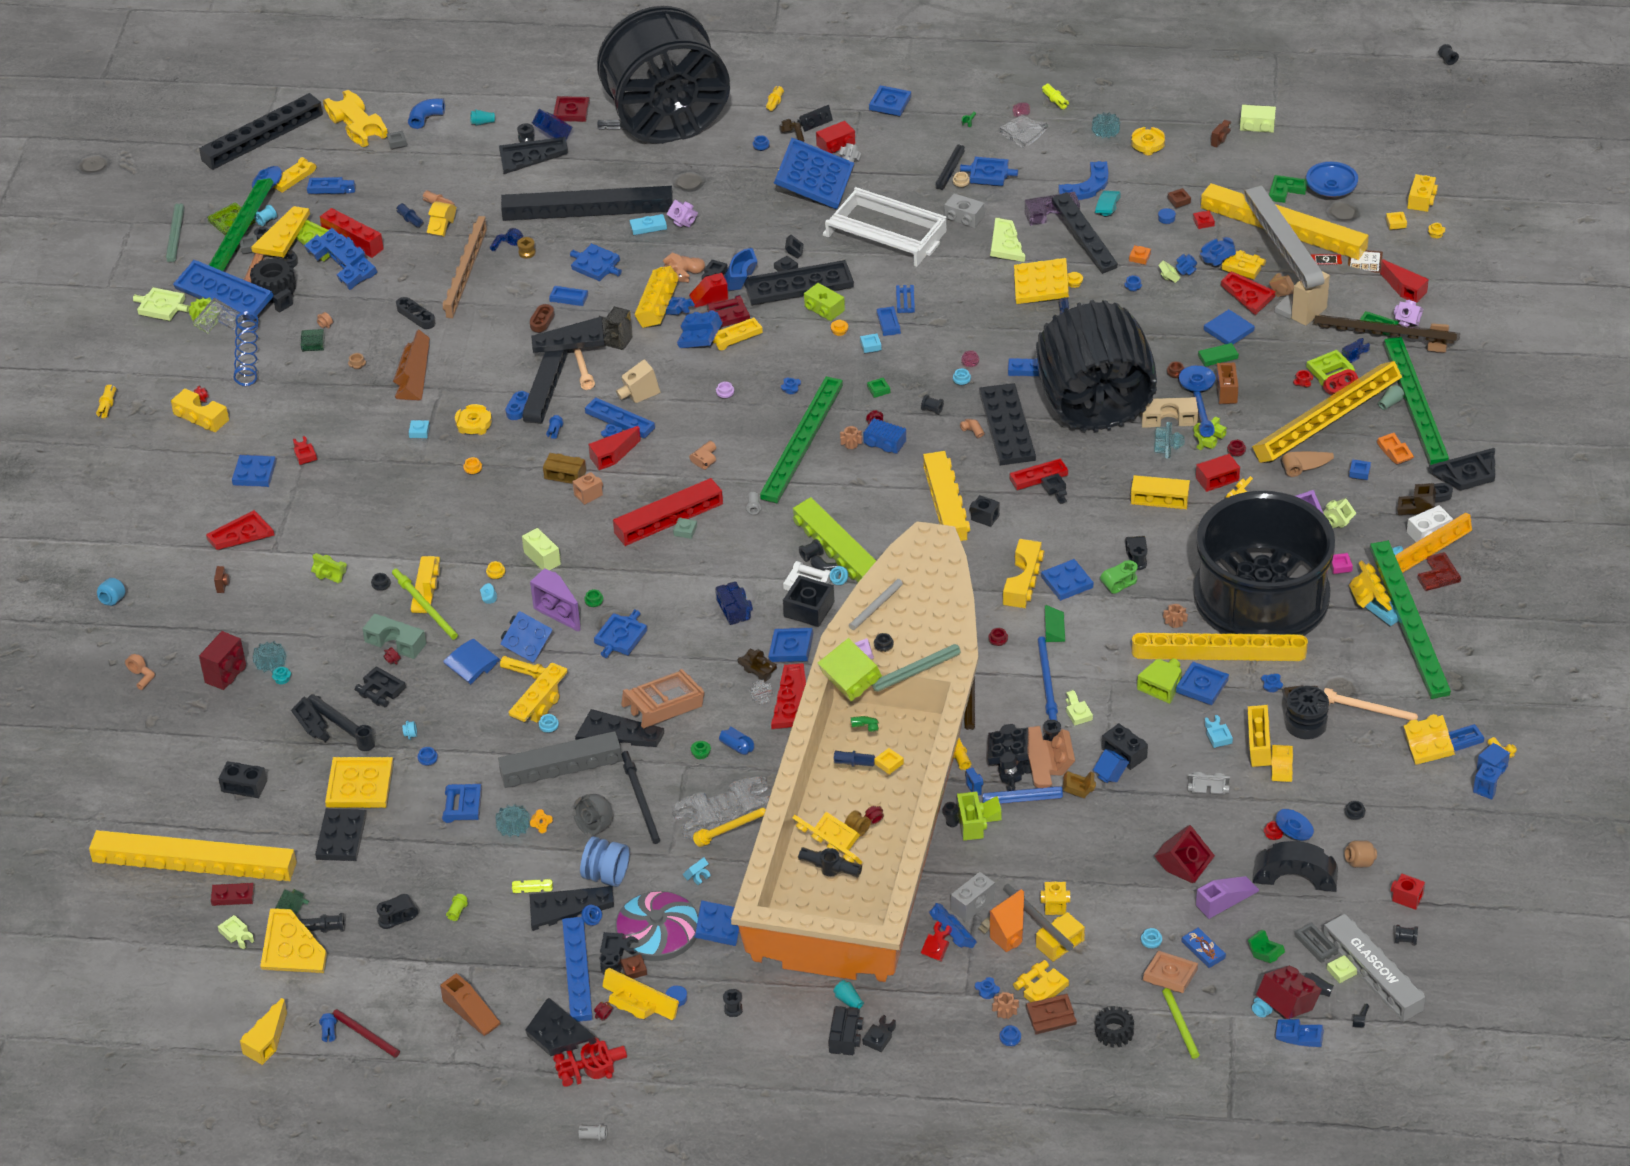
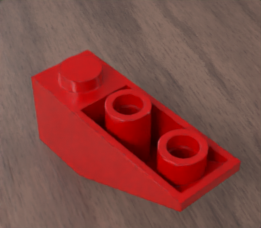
M1384 259L1381 261V276L1400 297L1417 303L1427 293L1428 278Z
M639 426L588 444L590 459L598 470L617 464L641 441Z

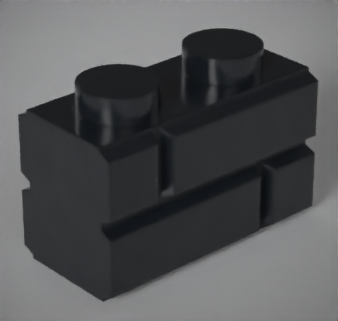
M834 1007L828 1040L829 1052L831 1054L843 1053V1055L853 1056L856 1047H860L861 1034H858V1031L863 1030L864 1017H860L859 1008Z

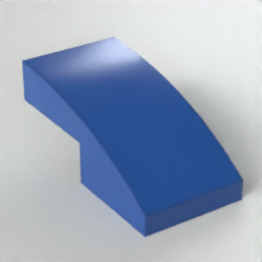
M1278 1019L1276 1039L1300 1046L1322 1047L1323 1025H1301L1300 1019Z

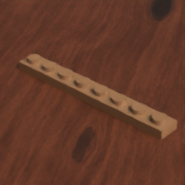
M478 216L476 223L473 224V232L469 234V242L465 245L464 255H461L460 265L456 268V276L452 278L451 288L447 291V299L443 301V310H445L446 318L454 317L487 231L485 216Z

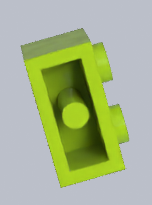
M978 793L957 794L958 818L963 841L984 838L987 822L986 817H982L984 809L983 803L979 802Z

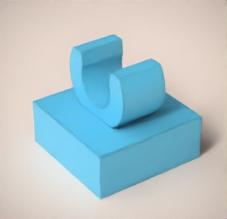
M703 857L683 873V876L687 881L693 877L694 882L699 885L703 882L699 877L700 874L705 879L710 877L709 871L704 869L709 863Z

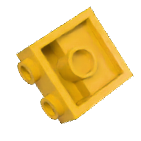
M1433 714L1428 716L1426 720H1411L1407 725H1403L1415 765L1455 755L1443 715Z

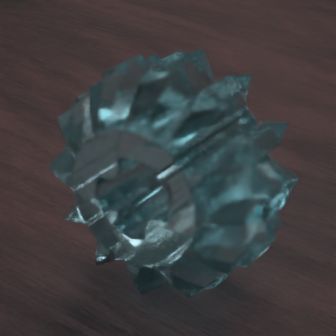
M1110 112L1097 114L1096 117H1093L1092 121L1093 133H1096V136H1102V138L1115 137L1120 130V119L1116 114H1111Z
M266 641V644L259 643V647L254 648L252 658L258 670H263L264 673L268 670L273 672L274 669L285 665L286 652L281 644H276L275 641L272 643Z
M516 803L513 806L507 804L506 808H500L499 813H496V828L502 836L508 834L509 838L512 835L519 837L520 833H526V829L529 828V813L523 806L518 807Z

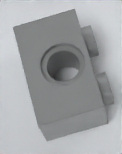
M954 193L944 205V216L948 220L976 228L984 218V203Z
M981 872L977 873L951 894V911L967 922L995 899V882Z

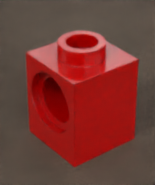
M1401 873L1398 881L1394 880L1391 886V892H1393L1392 901L1416 910L1424 895L1425 882Z

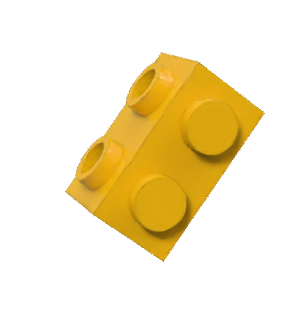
M1415 174L1409 193L1408 209L1429 211L1430 205L1433 206L1435 195H1437L1438 185H1435L1436 177Z

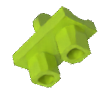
M1215 416L1211 420L1215 431L1210 437H1204L1200 434V423L1194 426V436L1199 439L1197 449L1202 450L1205 446L1213 449L1217 444L1216 437L1223 439L1226 436L1227 428L1220 425V418Z
M313 554L314 563L311 572L316 573L317 578H327L337 583L342 582V576L346 573L347 567L345 562H336L328 555Z

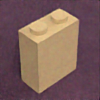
M1323 271V285L1306 289L1301 281L1294 285L1291 319L1305 326L1315 319V315H1319L1327 308L1330 275Z

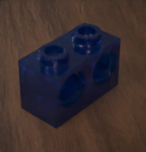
M538 109L532 121L533 125L554 138L565 137L567 140L573 128L553 114Z

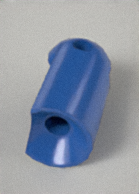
M731 726L728 730L721 731L719 741L743 755L753 751L754 741L750 737Z

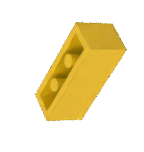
M1134 475L1131 489V504L1187 509L1190 480Z
M1268 705L1247 706L1252 767L1272 765Z

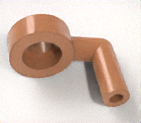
M131 654L125 660L126 667L132 673H142L145 675L136 685L138 689L143 690L155 677V673L146 667L145 660L140 655Z

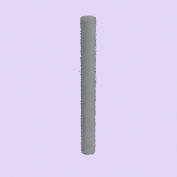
M897 579L849 624V628L855 630L903 585V582Z

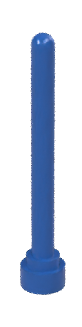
M1194 391L1193 394L1196 397L1197 409L1201 420L1199 425L1200 434L1204 437H1210L1214 434V425L1211 421H1208L1201 392Z

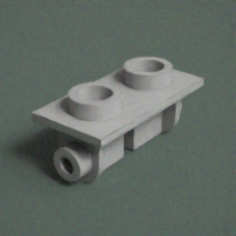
M1202 772L1189 774L1188 791L1206 794L1207 787H1211L1210 794L1225 795V793H1229L1230 776L1222 773L1205 775Z

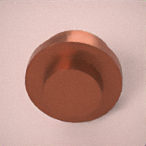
M1171 362L1167 367V374L1173 378H1179L1180 372L1185 368L1181 362Z

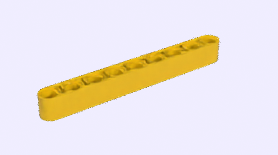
M1137 633L1132 637L1131 653L1137 659L1302 661L1307 656L1308 640L1303 635Z

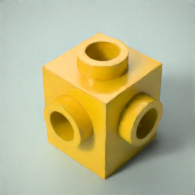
M1045 882V890L1041 891V903H1045V915H1064L1066 913V903H1070V890H1066V882Z

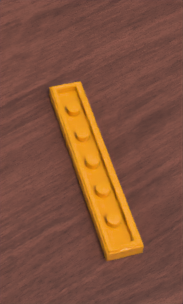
M1465 512L1396 554L1395 557L1402 573L1471 532L1470 514Z

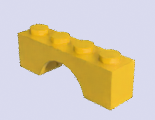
M1019 539L1015 551V566H1018L1024 572L1016 577L1007 578L1003 590V605L1026 608L1027 602L1032 600L1033 590L1031 589L1035 588L1036 574L1039 575L1041 564L1039 562L1044 560L1045 551L1042 550V542Z

